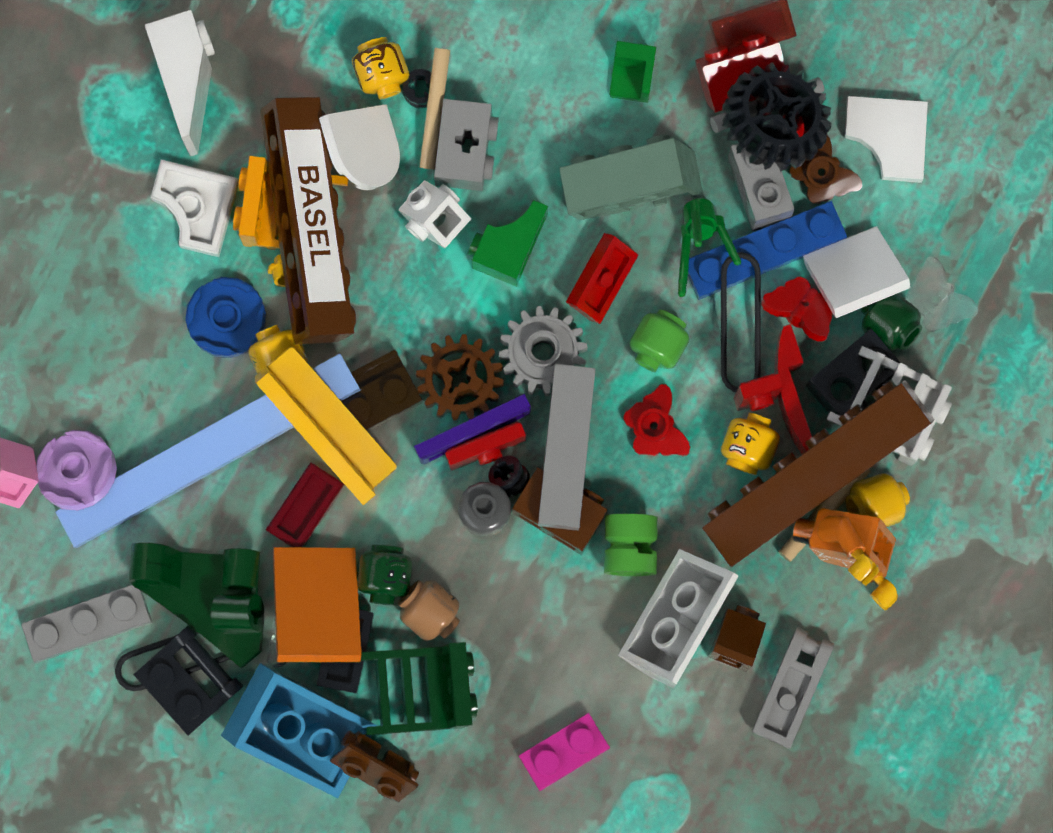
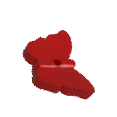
M796 277L786 281L784 286H778L774 291L764 294L761 305L766 312L776 317H786L791 325L802 328L809 338L817 342L827 339L833 313L823 295L814 288L810 289L811 286L807 279Z
M666 384L659 385L654 392L643 398V402H636L624 414V422L634 430L636 438L633 442V449L638 455L655 457L661 453L663 456L678 455L685 457L690 453L688 439L682 432L673 427L674 419L669 415L673 396L670 387ZM656 423L658 425L657 429H651V424Z

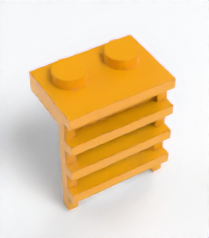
M249 156L248 168L242 167L240 171L239 191L244 192L243 206H236L233 230L239 231L238 235L245 247L258 246L266 247L269 250L280 249L279 240L277 239L278 232L268 163L264 157ZM331 175L333 185L348 186L349 179L346 176Z

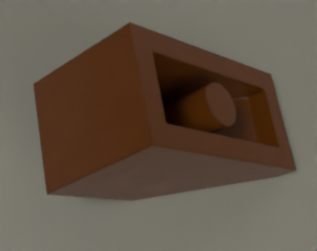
M737 605L735 611L728 608L724 613L708 657L744 672L748 671L753 666L766 626L765 622L758 620L760 613Z

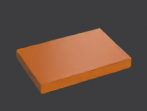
M274 547L273 574L277 662H360L361 638L356 549Z

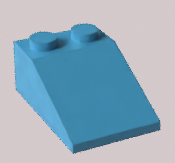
M260 663L221 736L234 747L339 798L350 776L346 775L340 767L331 763L330 759L344 748L341 745V741L347 731L350 730L353 733L360 731L366 736L365 727L377 725Z

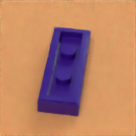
M523 394L415 445V452L421 464L425 465L444 456L446 450L529 416L531 406L526 395Z

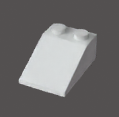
M188 10L145 24V28L181 138L191 157L197 155L199 151L212 71L208 56L214 55L215 52L204 20L196 22L192 11Z

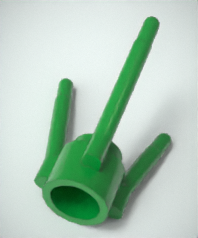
M697 198L687 202L682 210L684 225L681 226L682 245L678 279L679 297L686 295L692 238L694 239L695 247L698 248L702 246V241L711 238L714 231H717L733 263L737 266L741 264V259L725 228L724 217L715 215L713 203L704 198Z

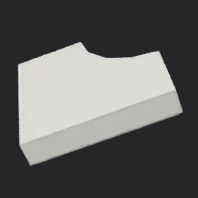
M848 96L846 101L844 138L860 142L872 151L880 165L882 180L922 183L924 178L928 102Z
M165 160L160 161L151 199L167 207L176 217L180 229V248L215 257L220 256L239 179Z

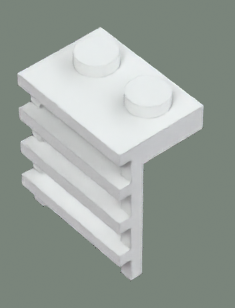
M862 346L859 355L873 362L850 409L857 404L861 407L880 365L895 372L892 380L896 386L899 385L903 376L917 382L914 392L935 420L893 452L899 454L898 461L911 467L918 458L925 461L935 441L934 438L929 436L935 422L942 425L952 406V402L947 400L952 387L946 384L943 385L931 379L928 375L920 374L908 368L905 364L897 363L885 357L882 353H876ZM830 411L827 420L840 427L843 425L838 419L841 416Z

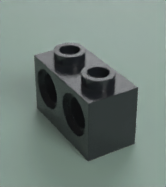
M872 329L809 379L806 384L808 390L828 413L831 411L842 416L850 410L867 375L862 367V359L865 357L859 355L862 346L876 353H882L885 357L897 363H901ZM882 366V373L875 376L861 404L862 410L869 406L865 399L892 380L894 371ZM837 382L847 384L851 389V399L839 401L834 398L831 393V385Z

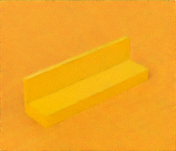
M289 347L255 376V383L361 504L365 505L376 495L374 487L396 470V463L294 347Z

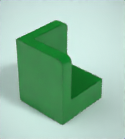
M617 41L609 92L611 98L648 103L656 46Z

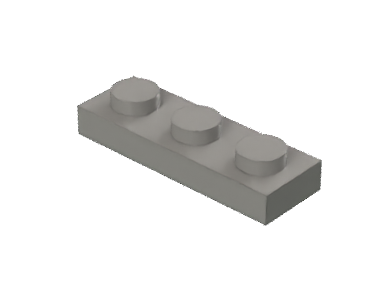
M130 585L30 620L21 625L33 662L37 664L153 622L143 592Z

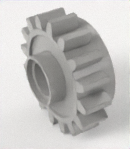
M537 306L536 316L530 317L523 310L521 311V324L511 320L508 322V328L512 335H501L500 342L508 346V349L499 351V359L509 360V363L503 368V372L505 375L512 373L516 375L513 381V385L516 388L524 383L528 385V394L533 395L536 388L543 389L546 397L550 395L555 364L585 367L586 360L579 357L578 354L586 352L588 347L587 343L577 342V339L583 335L582 328L571 330L570 326L573 321L571 315L560 320L558 319V308L554 307L550 316L544 315L542 307ZM539 343H547L552 346L555 353L548 360H538L531 352L533 347Z

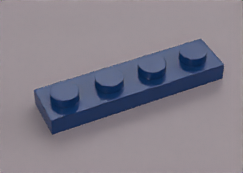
M832 201L732 242L737 253H748L757 260L762 275L799 260L811 252L847 238V235ZM724 244L689 258L688 277L698 300L721 291L722 264L730 256ZM740 258V265H735L733 261L729 264L727 268V288L755 277L754 267L750 261Z

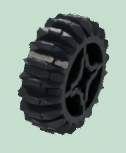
M773 62L768 64L764 70L757 65L751 69L749 74L745 72L741 74L736 83L731 85L728 90L727 99L722 106V111L726 113L722 120V126L730 128L727 134V141L739 142L736 147V154L742 153L745 150L751 154L749 156V164L754 163L757 159L763 160L765 170L771 168L774 162L780 172L786 170L790 164L796 169L805 160H812L818 153V149H821L826 143V135L831 129V122L827 120L831 114V107L822 105L826 100V93H815L814 89L817 86V80L809 83L803 80L804 70L794 75L790 73L789 64L783 66L780 71L777 70ZM753 97L758 103L756 106L758 113L755 117H751L749 112V99ZM800 116L804 123V135L799 137L796 131L798 128L796 119Z

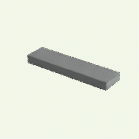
M555 364L538 526L579 531L596 368Z

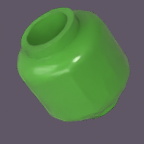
M661 309L658 310L657 314L648 313L644 315L629 342L631 349L637 354L635 362L652 372H656L658 367L663 369L674 368L690 340L685 330L686 323L677 316Z

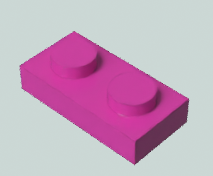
M588 713L518 757L538 790L542 791L609 750L610 747Z

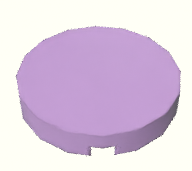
M71 430L65 432V435L57 440L53 438L44 446L36 462L39 489L50 503L64 510L78 511L99 502L106 496L114 484L117 470L114 453L106 442L92 432L84 430Z

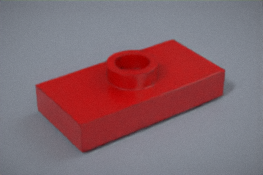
M773 373L740 383L734 396L737 411L748 408L751 411H757L774 405V401L777 400L783 389L779 374Z
M517 421L446 450V460L451 471L479 461L480 466L486 465L503 457L501 451L525 442L526 434L521 422L518 423Z

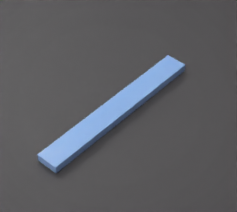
M340 353L313 368L341 401L361 390ZM264 395L115 478L114 484L106 496L95 505L78 511L59 509L55 513L75 548H78L289 431L294 426L273 402Z

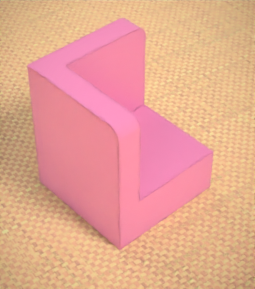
M0 438V503L20 509L39 481L34 449Z

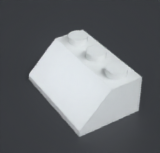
M679 549L618 656L647 676L674 688L737 580L738 575Z

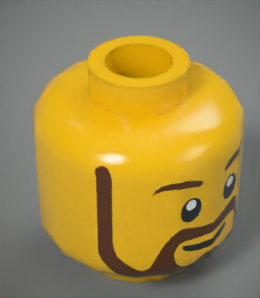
M380 37L357 47L358 53L352 58V65L361 90L365 94H377L379 100L401 93L400 85L409 78V70L399 44L388 42L386 37Z

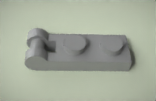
M796 627L751 731L788 749L792 746L835 643L824 638L821 642L807 636L808 631ZM800 651L814 656L811 667L797 661Z

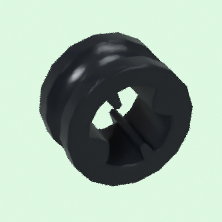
M415 69L409 72V78L403 82V95L406 102L412 107L418 109L427 108L429 94L424 92V97L418 98L415 96V90L410 89V86L412 84L417 86V80L426 81V87L429 88L430 71Z
M507 455L494 462L489 470L488 479L489 482L499 485L507 493L508 497H513L524 490L530 480V473L516 457Z

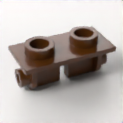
M350 730L347 731L341 741V745L344 748L330 759V762L340 767L346 775L362 780L377 789L378 793L382 796L394 799L397 802H400L418 788L419 785L415 782L419 771L414 769V763L391 750L386 751L383 759L380 760L377 757L382 745L365 736L360 731L356 733Z

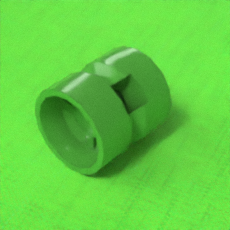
M610 514L605 516V540L611 543V547L604 551V574L614 576H653L657 574V551L651 548V544L657 540V516L646 514Z

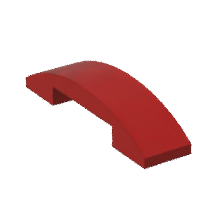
M789 324L783 326L779 334L775 353L774 373L779 374L783 389L778 396L783 420L794 444L802 455L809 450L805 442L812 438L790 374V372L800 369L804 361L792 326Z

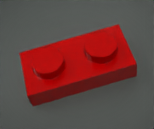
M604 233L567 298L566 303L588 320L601 324L635 263L638 254L616 236Z

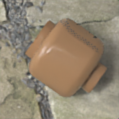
M417 580L410 586L409 594L401 597L398 605L401 607L400 620L423 640H432L439 635L446 638L460 622L456 617L459 610V601L435 580H427L423 583Z

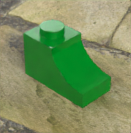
M533 200L528 210L516 221L500 227L487 224L483 234L477 232L468 251V255L473 256L472 269L517 287L547 218L548 206Z

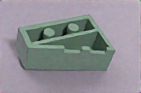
M659 135L647 139V145L632 148V145L613 147L608 150L609 155L595 158L594 155L578 156L571 159V165L559 168L568 214L579 220L630 211L629 207L652 201L654 206L667 204V197L687 192L691 194V199L704 197L695 151L675 138H671L670 135Z

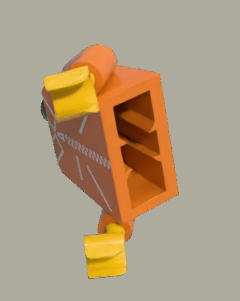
M821 508L818 511L816 521L799 518L796 521L793 530V540L795 542L809 544V548L823 562L849 568L848 571L865 586L875 582L878 587L870 596L883 610H887L897 601L896 587L889 580L885 579L896 538L880 518Z

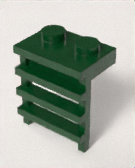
M466 642L449 643L442 647L361 652L360 661L375 660L380 726L365 727L366 736L462 729L473 725L472 718L477 717L478 706L476 694L470 693L469 676L474 675V659L472 652L466 651ZM423 657L428 722L415 723L410 658ZM386 659H399L404 724L391 725Z

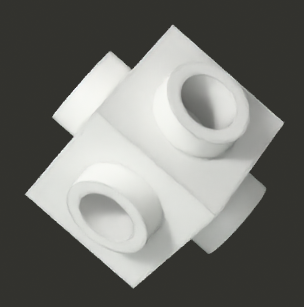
M425 180L419 187L411 191L407 200L398 209L409 221L405 227L413 236L421 242L428 238L443 248H446L471 220L469 215L458 204L460 198L444 184L438 188Z

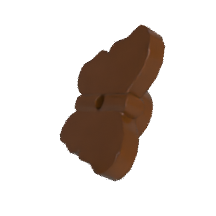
M826 135V143L821 149H818V153L812 160H805L796 169L791 166L789 170L793 179L803 181V184L808 187L807 197L812 203L829 201L834 198V195L841 197L848 192L859 191L862 188L860 177L849 169L839 167V160L836 157H832V144L828 135ZM820 168L824 169L825 174L823 176H820L818 174V170Z

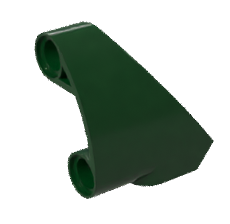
M157 543L132 544L129 582H131V585L190 625L240 668L245 667L262 652L264 604L261 596L258 595L259 551L231 548L225 549L223 554L182 552Z

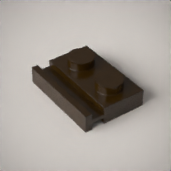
M396 349L351 372L361 390L341 401L367 431L423 403Z

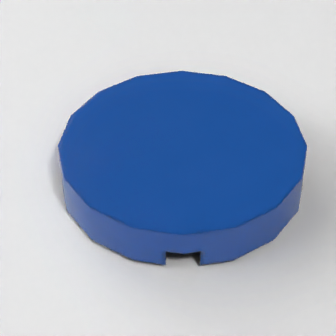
M220 277L206 283L204 286L202 285L193 293L187 304L185 321L191 338L201 350L214 357L233 358L246 354L250 346L258 342L255 334L265 330L267 313L262 298L251 285L238 278Z

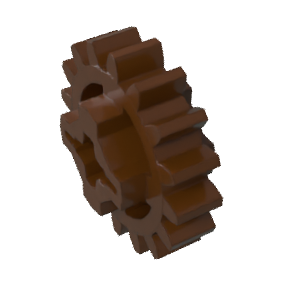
M462 334L459 343H454L450 335L445 336L446 346L443 348L433 342L431 349L434 355L432 357L422 355L420 358L421 362L427 367L426 370L416 371V378L425 380V383L418 386L417 390L418 394H429V397L424 402L427 409L437 405L438 418L442 419L449 412L452 413L453 423H458L460 414H466L468 420L474 418V411L478 409L482 413L489 411L486 404L488 400L498 403L499 395L493 391V388L503 387L504 380L494 377V374L499 373L503 368L501 363L491 364L490 361L495 356L493 348L482 352L483 340L479 338L473 345L468 344L466 334ZM463 353L460 359L450 362L444 359L452 354ZM479 361L486 370L487 383L476 376L475 369ZM467 367L466 375L469 383L461 382L453 390V377L451 374L459 375ZM433 374L444 382L445 388L442 391L441 397L434 389ZM467 396L476 398V400L467 404H456L460 398Z

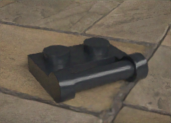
M190 625L183 629L133 674L188 736L243 687V684L236 677L232 679L195 638L197 633ZM182 648L220 690L213 698L204 691L174 657Z

